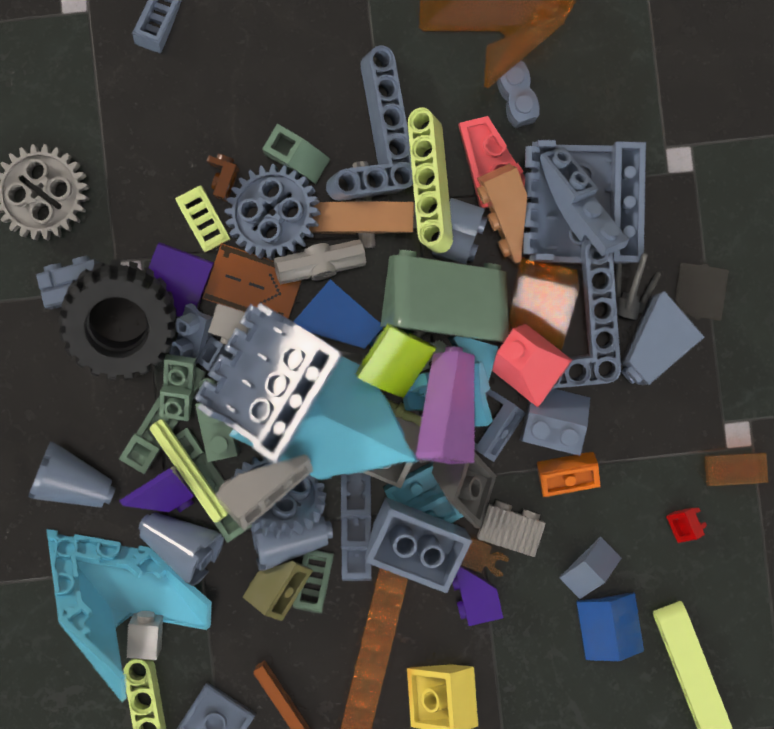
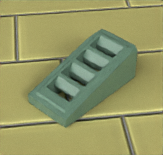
M314 550L303 555L302 565L311 568L315 573L323 574V579L309 577L306 583L321 586L320 591L307 589L303 586L293 603V608L319 614L323 613L334 557L333 553ZM309 559L326 562L325 567L310 565ZM302 595L317 597L318 602L302 600Z

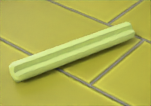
M161 419L153 423L150 427L151 433L212 521L216 523L224 519L228 513L221 507L215 495L216 493L166 421Z

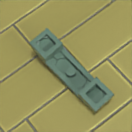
M196 367L193 398L199 389V381L203 380L206 372ZM160 395L119 458V460L143 474H146L163 449L150 431L152 424L163 419L170 429L174 431L180 421L159 417Z
M185 428L175 436L213 491L217 493L220 486L226 480L213 461H207L204 448L189 428ZM229 514L221 521L214 522L227 543L253 526L251 524L243 530Z

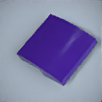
M160 242L157 244L148 268L154 271L156 279H163L166 283V290L172 293L177 317L183 316L185 305L192 303L198 310L214 262Z

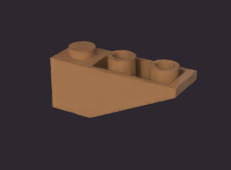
M509 163L478 177L480 187L477 188V192L482 203H487L491 213L487 217L494 231L498 230L501 240L498 241L501 253L505 258L509 257L513 262L518 263L521 261L527 193L517 167Z

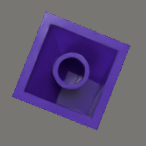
M174 466L119 501L122 506L163 512H171L177 508L180 513L194 504L191 498L195 495Z

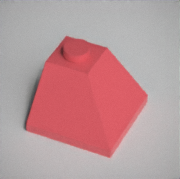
M523 324L513 328L498 350L492 371L536 407H539L572 362V359L530 326Z

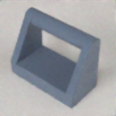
M490 389L485 393L486 398L490 396L502 404L503 407L478 444L474 442V449L494 462L526 413Z

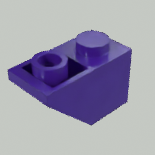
M461 564L452 582L454 591L460 590L462 601L457 602L460 618L467 619L468 626L502 619L503 613L495 585Z

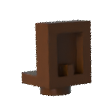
M219 153L216 158L208 155L207 162L211 166L222 169L221 173L217 172L213 178L211 189L214 190L213 195L217 199L228 202L227 198H230L231 188L234 187L240 169L236 164H233L234 159Z

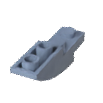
M560 147L542 153L540 162L550 191L563 217L580 242L589 239L602 256L625 248L629 239L594 197L598 190L597 186L567 149Z

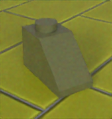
M291 561L265 571H259L250 582L243 598L265 616L282 621L313 570Z

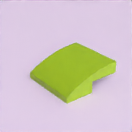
M388 323L355 374L357 378L366 383L404 398L435 352L436 347L412 333L407 334Z

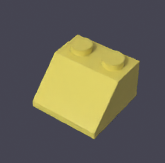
M450 664L407 668L411 727L419 729H472L478 727L474 667Z

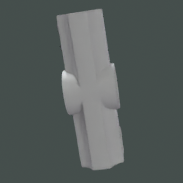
M359 239L329 246L327 243L315 244L306 248L304 252L274 258L277 279L280 285L308 278L314 281L324 280L334 276L339 271L365 266L366 257L364 246Z

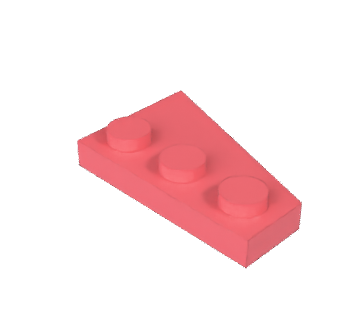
M488 116L459 123L458 127L479 207L489 208L487 203H482L478 195L477 188L480 187L477 178L509 163L517 167L525 187L524 171L513 159L506 148V143Z

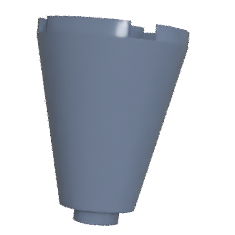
M50 441L28 497L37 500L102 508L104 503L110 504L115 487L111 486L112 480L58 444Z
M157 512L151 515L147 514L141 520L138 527L140 538L185 583L191 586L198 584L209 571L205 569L210 561L215 563L224 542V537L218 531Z
M320 516L319 522H314L311 530L304 527L303 535H299L293 530L291 538H288L285 532H281L279 539H276L274 532L271 531L264 537L263 529L261 528L252 532L254 550L259 555V558H256L258 570H268L328 545V539L333 538L331 522L325 521L324 516Z

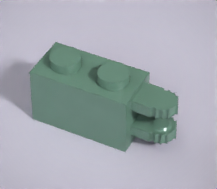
M205 377L199 381L198 385L200 389L205 380L216 385L217 381ZM200 403L195 404L207 461L212 462L240 455L238 440L229 436L234 429L199 410L198 406Z

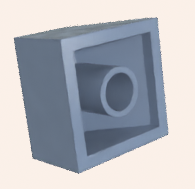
M553 388L539 407H536L529 401L519 440L580 456L588 427L590 397Z

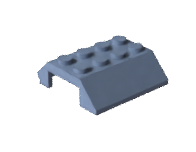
M538 140L537 142H532V146H526L525 168L532 169V172L525 173V190L527 198H531V203L526 205L524 227L530 228V233H524L523 254L530 255V261L582 264L581 246L584 241L580 242L563 217L550 191L540 162L542 153L565 147L597 186L598 190L594 197L629 239L625 248L612 252L613 264L639 263L641 255L644 253L646 142H615L612 146L556 145V140ZM592 244L589 250L592 258H599L601 254Z
M260 303L258 307L250 304L240 321L249 330L245 333L239 328L235 329L224 348L233 354L232 358L230 359L220 354L208 374L218 382L214 385L205 380L195 399L200 402L199 410L211 418L226 423L254 443L252 447L277 464L342 354L334 347L266 305Z

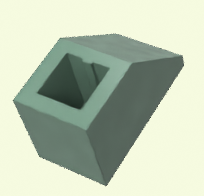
M279 124L276 125L262 149L267 157L281 165L287 166L291 171H297L300 176H305L307 180L315 185L330 161L329 157L309 142Z

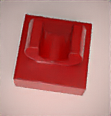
M700 508L674 511L666 516L678 543L697 540L705 535L703 529L706 528L707 524L706 522L700 523L696 515L700 512Z

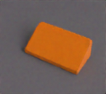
M594 452L582 453L580 456L571 455L537 462L543 497L600 487L599 466Z

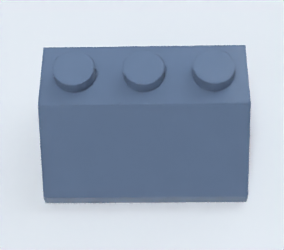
M385 497L373 523L365 562L447 593L472 540L467 530L463 527Z

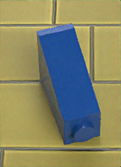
M332 280L327 282L293 321L312 334L362 349H366L368 345L373 347L384 328L380 327L381 323Z

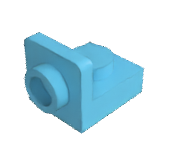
M430 373L420 374L403 398L406 411H423Z

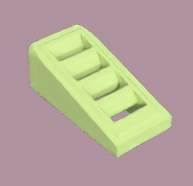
M201 185L175 198L204 253L230 240L225 227ZM201 197L202 202L188 209L186 204ZM207 208L208 213L194 220L192 215ZM210 219H213L215 222L202 230L198 228L199 225ZM217 229L221 233L207 241L203 237Z

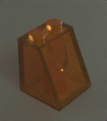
M521 256L508 308L509 334L513 328L527 324L562 351L579 291L578 270L552 263L530 261V258Z

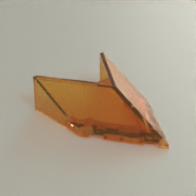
M420 0L419 28L422 31H500L506 38L487 45L484 86L489 88L565 22L577 0Z

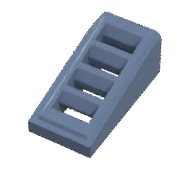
M148 0L132 32L134 43L161 53L182 0H164L171 3L170 7L158 3V0ZM156 10L166 14V16L164 17L153 12ZM151 21L161 26L160 28H158L156 26L150 25L149 22Z

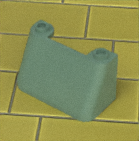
M399 250V255L389 256L380 327H386L389 323L396 328L412 331L417 330L467 337L485 342H504L509 336L507 272L502 271V265L484 263V267L419 258L415 251Z

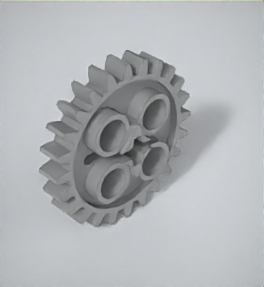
M34 144L31 145L30 153L21 147L19 148V158L11 153L9 154L12 161L10 165L4 162L0 163L5 169L4 174L0 173V213L5 212L1 222H11L9 229L15 232L20 228V236L25 238L31 231V238L33 240H38L40 233H42L45 240H50L51 232L57 237H62L60 228L63 227L68 231H72L69 222L73 220L80 223V219L76 216L77 211L86 212V209L80 206L81 202L89 201V198L82 194V191L89 189V186L80 183L86 177V174L83 172L76 173L80 164L78 162L69 164L72 156L66 153L61 157V150L57 147L52 153H50V147L46 144L43 145L41 152H39L38 147ZM38 165H42L44 168L43 175L38 179H33V169ZM24 176L31 183L41 188L43 192L61 204V209H57L50 202L40 197L37 192L21 182L20 177ZM66 183V194L57 197L55 194L57 185ZM24 188L26 192L24 200L16 203L14 199L16 191ZM43 206H48V217L45 220H39L37 216L39 209Z

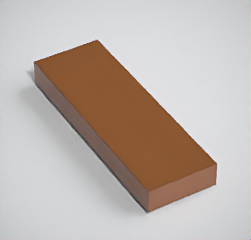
M264 660L258 664L253 674L289 728L311 729L266 661Z

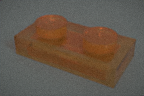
M766 453L705 456L707 486L768 483Z

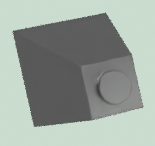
M475 452L474 463L444 464L434 462L432 474L447 500L475 528L481 529L496 480V474Z

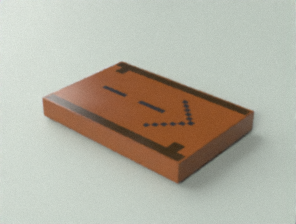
M221 243L202 299L242 312H246L250 304L258 307L261 303L289 319L302 280L280 285L273 260L264 257L259 259L255 254L250 255L246 251Z

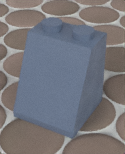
M665 291L653 295L648 300L620 362L624 367L621 372L631 384L649 385L704 338Z

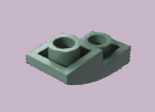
M167 354L164 358L159 417L189 421L194 393L196 358Z

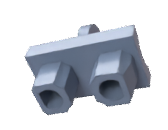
M192 303L185 305L183 316L176 319L175 324L178 336L177 340L172 342L169 353L171 355L196 358L197 360L206 345V341L209 340L210 336L214 337V334L208 333L213 318L199 312Z

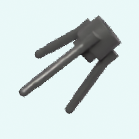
M646 253L641 255L630 293L623 292L622 297V264L615 265L617 315L637 320L639 313L643 314L645 305L661 276L660 272H656L640 300V296L636 294L647 259Z

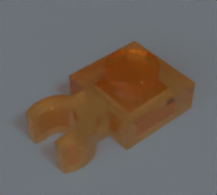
M470 536L472 542L461 566L478 573H482L484 566H486L493 575L503 576V572L495 569L494 565L497 560L508 562L509 558L500 552L490 554L491 544Z

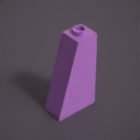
M446 347L445 352L433 353L416 459L444 464L474 463L475 355L463 352L462 347Z

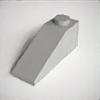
M306 455L278 462L277 464L238 474L234 479L225 481L215 495L221 507L245 530L313 472L310 459Z

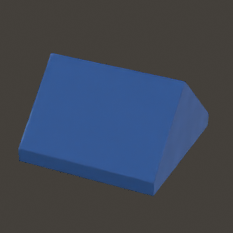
M634 592L576 601L586 660L622 661L644 652Z

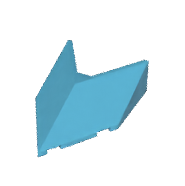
M342 356L280 458V461H285L306 455L310 459L313 472L309 475L319 480L329 479L335 475H349L390 467L391 464L410 463L418 460L414 452L409 449L404 439L405 434L386 396L381 393L379 388L357 378L355 373L360 365ZM231 431L229 436L251 447L254 445V443L237 431Z
M46 529L59 624L121 702L126 699V678L122 671L116 627L130 616L132 617L134 613L141 611H151L155 615H163L164 623L203 630L211 627L212 602L194 586L185 583L150 547L139 546V548L121 546V542L78 534L71 537L60 535L56 530Z

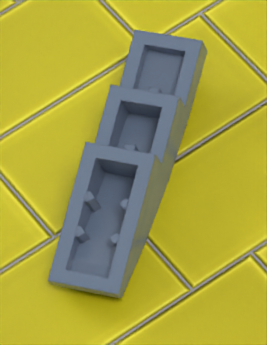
M362 472L349 475L341 474L342 581H371V564L365 562L371 536V476Z

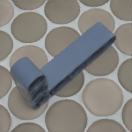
M383 45L373 48L361 61V72L378 165L343 169L328 179L326 184L328 195L337 201L396 194L413 185L409 133L395 56L390 48ZM373 57L381 61L382 68L376 66ZM379 86L385 88L387 97L379 92ZM384 114L391 118L392 126L385 122ZM389 143L396 146L398 150L397 155L390 151ZM395 172H398L402 176V184L398 183L395 180ZM367 175L374 178L376 182L375 188L367 183ZM339 179L346 181L348 191L340 188L338 184Z
M586 239L581 246L589 354L568 356L572 359V362L553 388L611 383L618 379L621 373L613 253L601 255L599 258H592L589 252L592 243L589 239ZM598 272H603L606 278L604 285L594 288L592 277ZM599 302H605L608 307L606 314L602 317H596L594 314V308ZM604 331L608 332L610 335L609 342L604 346H598L596 343L598 334ZM604 361H610L612 364L611 371L606 375H600L598 371L600 364ZM574 364H581L583 367L582 374L579 377L571 378L569 376L570 367Z

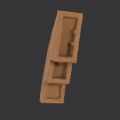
M320 202L313 206L321 212V215L313 217L319 226L309 228L312 233L320 234L413 233L414 202Z

